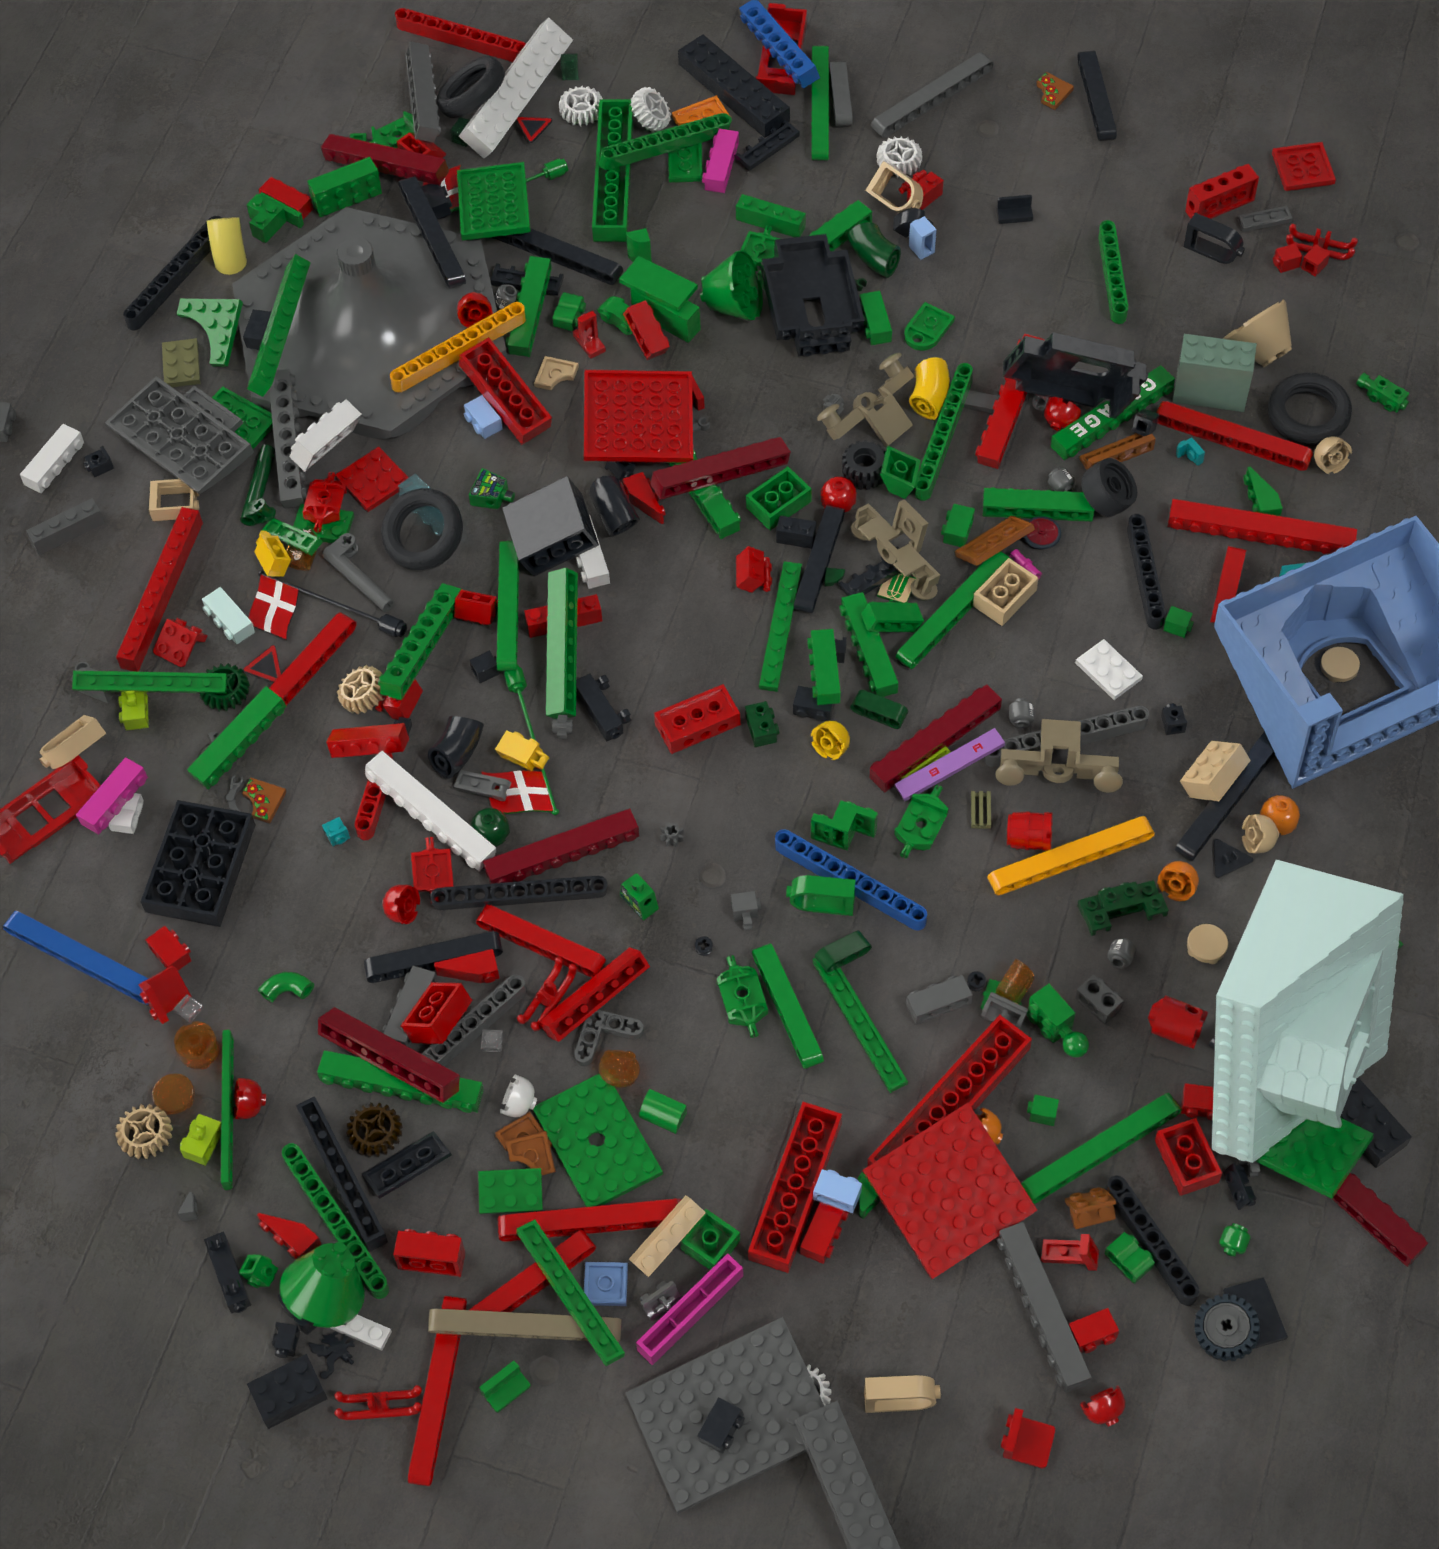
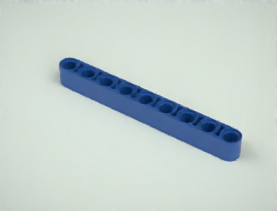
M782 829L776 833L775 849L783 856L821 877L852 878L856 880L855 897L913 930H922L926 926L927 911L923 906L789 830ZM863 888H870L871 890L866 891ZM886 897L887 900H881L880 898ZM897 907H904L905 909L899 910ZM919 916L922 919L917 920L914 917Z
M14 911L2 926L10 935L145 1004L140 996L142 991L139 987L140 983L148 979L145 976L19 911Z

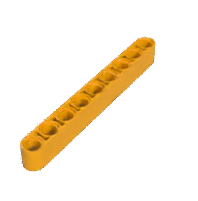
M514 302L394 369L390 373L392 389L395 392H403L457 362L460 354L489 337L494 341L519 327L526 320L524 305L520 302Z
M1141 816L991 872L987 878L995 894L1003 895L1146 842L1155 835V832L1147 818Z

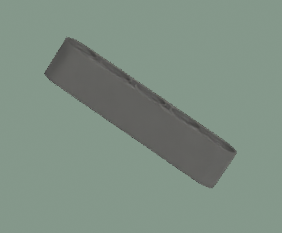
M846 61L829 62L835 127L852 126V108Z

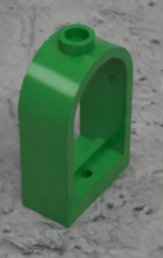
M811 875L799 876L793 879L791 886L787 885L786 897L790 898L791 905L799 910L853 916L856 880Z

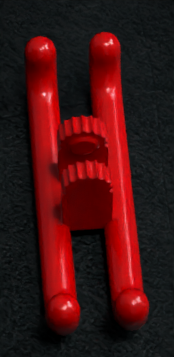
M1295 224L1289 226L1290 234L1286 237L1287 244L1295 243L1300 251L1309 252L1315 245H1318L1330 253L1329 257L1339 260L1352 258L1355 254L1354 247L1358 243L1357 238H1352L1349 243L1331 240V231H1328L1326 237L1322 238L1320 237L1321 229L1318 228L1315 236L1300 233L1296 230ZM1293 237L1312 242L1313 246L1297 243L1293 240ZM1328 246H1330V247H1334V248H1339V249H1343V250H1348V252H1347V253H1341V252H1336V251L1327 250V249H1328Z
M561 957L555 959L554 968L524 1014L517 1016V1021L520 1024L528 1022L541 1003L546 1008L538 1021L531 1023V1028L533 1031L542 1029L539 1021L556 1008L573 982L577 972L575 964L569 965L568 974L557 990L554 981L562 969L563 959Z
M416 1385L411 1390L362 1394H343L337 1391L335 1393L337 1401L342 1403L367 1402L370 1410L343 1411L338 1408L335 1410V1416L342 1420H361L415 1415L421 1412V1403L416 1402L411 1407L389 1408V1400L418 1397L422 1392V1388Z

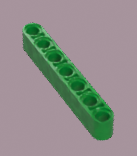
M1104 220L1100 223L1098 239L1110 316L1114 323L1123 324L1127 319L1128 301L1116 226L1113 221Z
M769 943L753 949L754 961L803 1068L807 1069L823 1063L824 1058L773 945Z

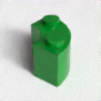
M609 297L597 309L601 319L608 324L615 325L625 335L633 334L623 315L630 306L625 304L622 298Z

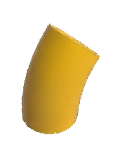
M937 357L928 358L917 365L914 372L916 385L909 398L912 409L920 416L930 420H934L939 416L949 390L950 382L946 361Z

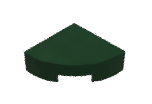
M827 568L825 586H833L842 580L845 575V569Z

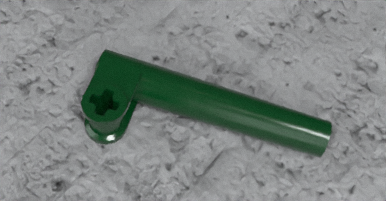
M263 445L260 450L240 518L241 523L246 526L269 522L276 515V510L273 507H269L263 499L275 455V448L271 445Z

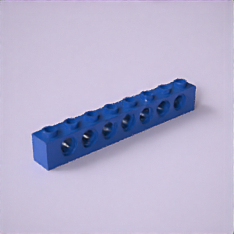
M751 0L739 8L742 22L744 24L747 23L749 30L754 32L759 41L762 40L766 50L769 48L772 57H776L781 67L784 66L786 73L792 75V79L796 84L799 83L802 88H805L820 78L813 62L758 0Z

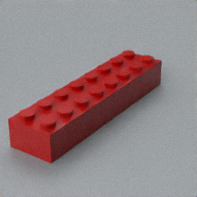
M802 1102L748 1250L749 1261L789 1273L815 1201L813 1200L814 1188L821 1170H826L842 1125L841 1113Z

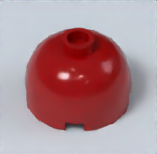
M467 293L459 300L457 305L458 318L461 324L467 328L493 314L490 301L481 293Z
M1050 397L1044 409V416L1052 429L1060 431V429L1067 427L1080 418L1081 409L1074 403L1069 401L1066 404L1062 402V398Z
M833 477L824 483L821 489V503L824 508H826V505L843 508L845 512H848L856 504V488L849 479Z
M395 885L391 887L383 898V909L386 916L399 924H410L414 921L418 914V911H415L416 906L420 905V895L417 888L411 885Z
M237 1078L234 1090V1119H250L260 1112L261 1106H265L266 1094H262L261 1086L256 1081L247 1078Z
M1119 1385L1115 1387V1390L1110 1387L1091 1396L1090 1399L1092 1401L1087 1404L1085 1400L1080 1403L1084 1414L1090 1421L1095 1424L1106 1423L1107 1427L1119 1422L1118 1417L1125 1409V1398Z

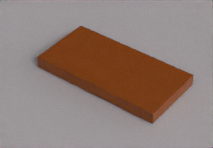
M1010 516L955 551L956 557L977 566L1035 530L1034 525L1015 516Z

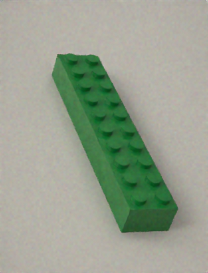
M599 99L592 218L593 242H627L626 232H628L631 164L604 170L599 166V159L604 147L633 139L634 112L631 111V99Z

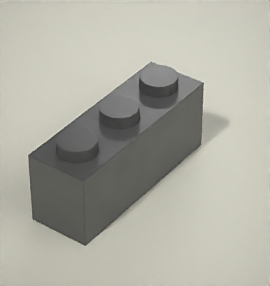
M963 975L958 977L952 976L945 982L933 983L924 990L911 992L907 996L906 1006L917 1025L972 1004L973 995Z

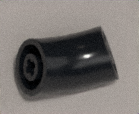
M611 475L602 476L592 483L589 495L609 536L619 535L639 522L640 518L618 478Z
M450 716L448 718L442 736L428 750L429 763L438 775L447 779L452 778L466 765L480 740L484 727L482 722L459 716Z

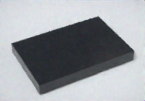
M1264 1277L1223 1289V1294H1228V1296L1236 1295L1238 1298L1245 1299L1256 1311L1260 1323V1337L1255 1348L1288 1338Z

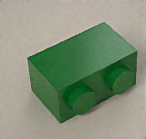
M953 504L952 510L947 512V525L943 524L942 527L943 543L958 547L966 544L974 521L975 508Z

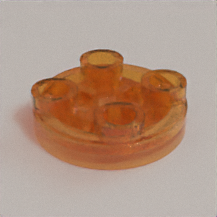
M607 1050L600 1060L598 1070L602 1079L608 1084L615 1087H628L637 1080L640 1066L635 1059L636 1055L632 1051Z
M166 1075L159 1079L153 1088L152 1097L155 1105L161 1111H165L167 1115L180 1113L190 1108L194 1103V1087L191 1081L184 1075Z

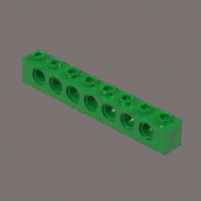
M442 583L439 589L434 591L432 600L427 602L423 613H420L416 625L411 627L410 634L404 638L400 650L395 652L394 659L388 663L384 675L381 674L379 677L380 694L398 700L403 699L455 616V598L461 591V588Z

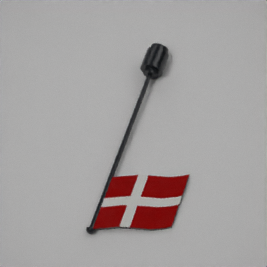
M263 570L258 573L260 577L259 588L249 613V620L254 628L286 641L288 627L296 610L299 591L378 622L381 632L391 636L403 637L407 630V624L402 619L385 614L379 619L276 577L267 576Z

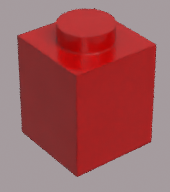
M1295 243L1277 248L1273 257V264L1279 269L1280 273L1299 268L1302 254Z
M1315 245L1304 256L1301 269L1316 277L1328 264L1330 253L1324 248Z

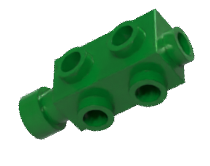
M1362 373L1356 383L1360 388L1368 390L1367 395L1372 402L1383 404L1387 411H1395L1397 413L1400 409L1404 410L1409 403L1407 400L1409 392L1380 375L1375 380H1372L1369 375Z

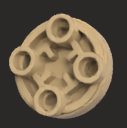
M1333 647L1323 654L1320 666L1323 674L1331 682H1346L1357 676L1360 662L1352 650L1345 647Z
M1202 924L1196 926L1191 930L1187 939L1188 954L1198 961L1216 964L1226 954L1228 948L1227 936L1215 925Z

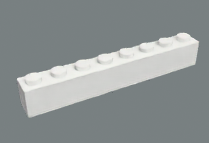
M381 751L366 764L365 775L370 782H375L380 786L384 794H389L394 798L398 806H403L408 810L412 818L422 822L426 830L436 834L440 842L450 846L453 853L463 857L471 868L480 871L484 867V860L495 857L496 847L386 753Z

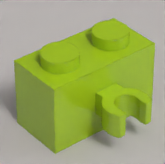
M121 692L122 696H119L120 708L122 707V712H119L120 723L124 724L126 730L149 728L147 692Z
M198 1114L196 1120L194 1119L190 1124L187 1137H184L180 1143V1151L183 1157L206 1166L221 1138V1122Z

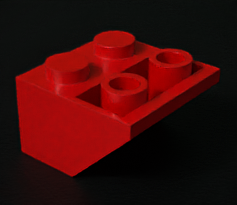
M409 132L397 141L398 149L439 158L446 156V153L433 142L415 139L414 133Z

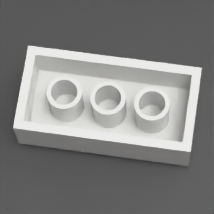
M347 399L342 403H336L330 413H324L317 424L315 422L312 423L305 434L301 433L295 439L296 443L291 447L292 452L289 457L304 472L307 471L354 430L362 414Z

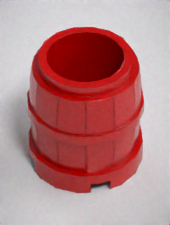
M1026 811L1009 814L1007 845H1011V848L1051 850L1053 813L1044 812L1043 814Z

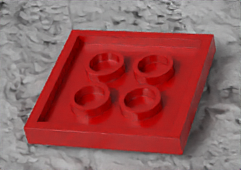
M1323 142L1272 149V156L1285 191L1335 184L1336 178Z
M379 446L335 474L336 479L346 485V490L367 512H370L412 484L411 479Z

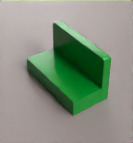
M513 1360L479 1388L483 1397L495 1412L498 1413L528 1390L531 1385L521 1373L519 1365Z

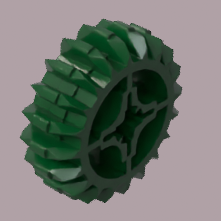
M220 663L219 667L216 668L213 665L212 670H206V673L227 674L226 694L199 693L200 699L206 706H210L212 710L217 708L219 712L222 708L228 711L229 707L235 710L236 704L241 705V700H246L250 684L247 675L241 668L238 669L236 665L231 667L229 663L223 666Z

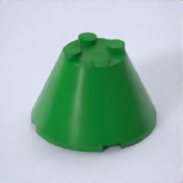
M744 250L736 251L710 273L701 278L702 292L700 293V298L710 310L748 321L755 320L756 317L760 316L763 306V289L761 280L758 281L755 272L758 271L757 266L750 254Z
M341 1242L323 1244L293 1261L285 1269L280 1280V1295L286 1308L299 1320L303 1318L314 1323L313 1326L337 1327L350 1322L358 1315L365 1299L364 1286L354 1257L346 1249L345 1244Z

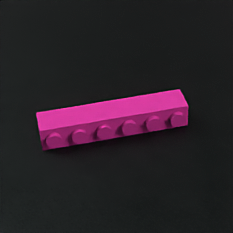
M727 1253L636 1342L637 1351L653 1365L743 1277V1267Z

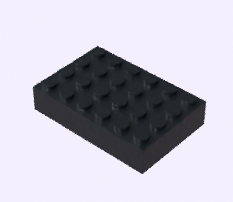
M177 800L140 901L145 913L221 927L256 826L252 814Z

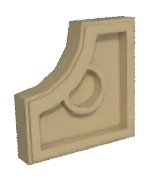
M545 356L534 386L552 390L559 382L565 380L574 381L579 364Z

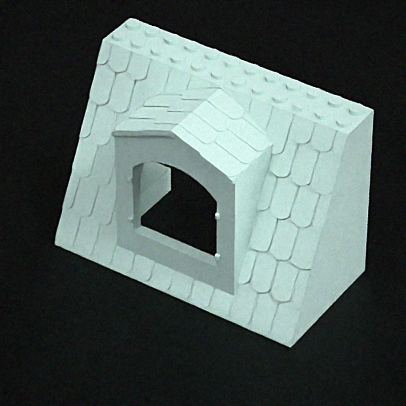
M1275 861L1216 995L1212 1124L1213 1151L1235 1157L1241 1161L1253 1163L1306 1119L1320 1121L1325 1125L1341 1128L1340 1116L1351 1088L1356 1082V1078L1384 1057L1388 1050L1389 1026L1391 1023L1390 1017L1402 918V893L1284 861Z

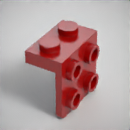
M166 619L153 652L179 667H185L196 641L205 642L208 635L202 633V629L199 627L186 625L187 621L183 619Z
M170 966L139 984L142 991L140 993L142 1000L151 1007L149 1013L154 1021L158 1019L161 1024L169 1021L167 1013L191 999V994L175 966Z
M1015 1408L1014 1414H1009L1006 1427L1010 1428L1008 1436L1003 1435L1000 1447L1004 1449L1003 1458L1044 1469L1048 1463L1055 1427L1022 1417L1024 1410Z

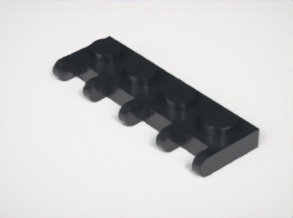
M784 120L781 122L782 127L780 129L772 128L770 130L771 135L767 138L759 137L757 145L754 147L746 146L744 154L736 153L734 157L751 171L798 138L800 131Z
M496 263L491 277V285L501 286L507 284L522 290L521 279L525 277L526 273L515 270V266H511L510 269L500 268V264ZM560 273L559 277L550 276L546 294H559L564 274Z
M881 557L882 562L874 567L868 564L866 572L859 576L854 573L851 575L853 580L846 584L841 581L838 583V586L848 596L861 592L865 595L901 572L893 564L887 563Z

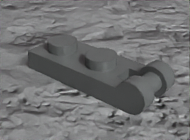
M460 770L454 788L458 791L505 801L507 797L506 791L510 788L511 782L502 778ZM495 786H500L498 791L494 790Z

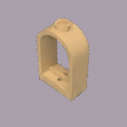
M885 161L882 162L865 190L890 209L899 213L909 208L919 209L922 205L923 190L920 184ZM894 173L907 181L911 186V197L902 207H897L881 195Z
M83 715L42 747L40 750L42 757L39 760L46 768L49 766L51 769L59 768L99 740L106 732L96 718Z
M928 1376L865 1378L864 1398L866 1413L923 1410L934 1406L936 1399L941 1397L940 1385H935V1380Z

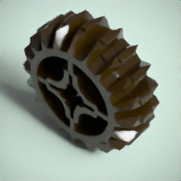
M370 1102L369 1108L362 1105L361 1112L355 1109L356 1116H350L351 1123H347L348 1131L346 1134L349 1137V1144L353 1145L355 1151L359 1150L361 1155L367 1152L368 1157H371L375 1153L376 1157L379 1158L380 1152L387 1155L388 1148L394 1150L393 1143L399 1144L400 1140L398 1137H402L401 1129L403 1125L400 1122V1116L396 1115L394 1109L390 1110L387 1104L382 1108L380 1102L376 1107ZM385 1120L391 1124L389 1132L384 1128ZM360 1128L366 1132L364 1140L358 1136Z

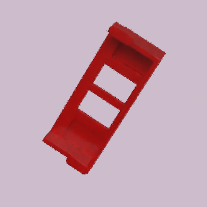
M769 3V14L794 42H798V47L802 50L807 24V10L786 8L785 4ZM763 46L756 79L773 93L795 95L797 84L792 79V75H788L785 69L768 68L769 58L772 55L769 48L766 50Z
M79 755L51 772L0 809V855L9 864L33 847H37L77 818L76 814L101 786L87 771L88 765ZM54 789L71 807L55 819L38 803L40 799ZM31 806L48 822L46 826L32 836L15 818Z

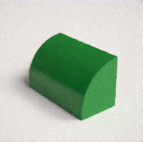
M647 229L626 232L629 259L634 262L640 256L652 262L651 243Z
M649 1089L643 1100L639 1118L676 1134L687 1114V1106Z

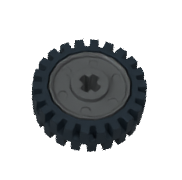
M1223 1294L1220 1297L1216 1295L1214 1299L1206 1300V1303L1202 1304L1197 1312L1195 1334L1201 1348L1209 1356L1211 1355L1217 1360L1221 1359L1226 1362L1231 1360L1232 1362L1238 1358H1245L1246 1354L1249 1355L1252 1349H1255L1260 1337V1323L1256 1311L1245 1299L1238 1298L1236 1295L1228 1296V1294ZM1228 1324L1231 1325V1330L1227 1329V1331H1224V1325L1226 1327Z

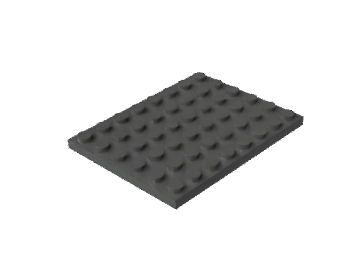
M783 1317L625 1392L678 1514L807 1452L794 1421L797 1417L824 1406ZM718 1397L742 1409L743 1417L745 1418L742 1427L739 1430L736 1429L732 1436L734 1441L731 1447L725 1449L724 1453L700 1442L697 1437Z

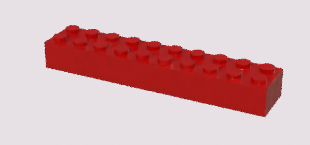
M999 1015L868 1158L867 1167L966 1103H969L973 1111H975L1030 1050L1032 1038Z

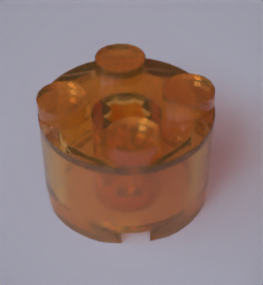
M195 1021L187 1026H182L175 1035L174 1044L182 1063L187 1067L207 1069L217 1058L219 1043L208 1024Z

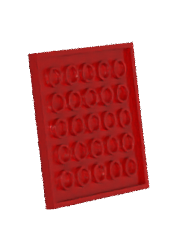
M585 370L584 461L689 462L693 460L691 371Z
M969 1103L961 1106L862 1170L931 1280L998 1237L1000 1230L1018 1224L1038 1210Z

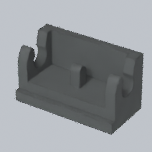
M991 992L982 1010L981 1017L993 1022L1001 1015L1020 1029L1027 1016L1028 1009Z

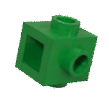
M248 1255L239 1274L248 1280V1284L254 1288L269 1287L274 1280L278 1268L266 1256Z

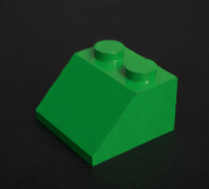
M888 446L880 474L888 491L906 499L915 488L921 460Z

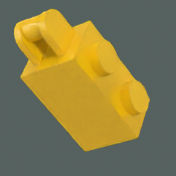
M260 531L254 553L267 576L284 577L291 561L278 536H271L267 531Z
M506 730L495 748L501 758L530 771H533L534 767L543 770L549 760V756L543 753L539 747L540 744L536 740L531 738L527 740L516 731L512 733Z

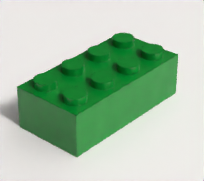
M370 157L307 181L312 205L319 217L329 215L345 207L382 194L379 173Z

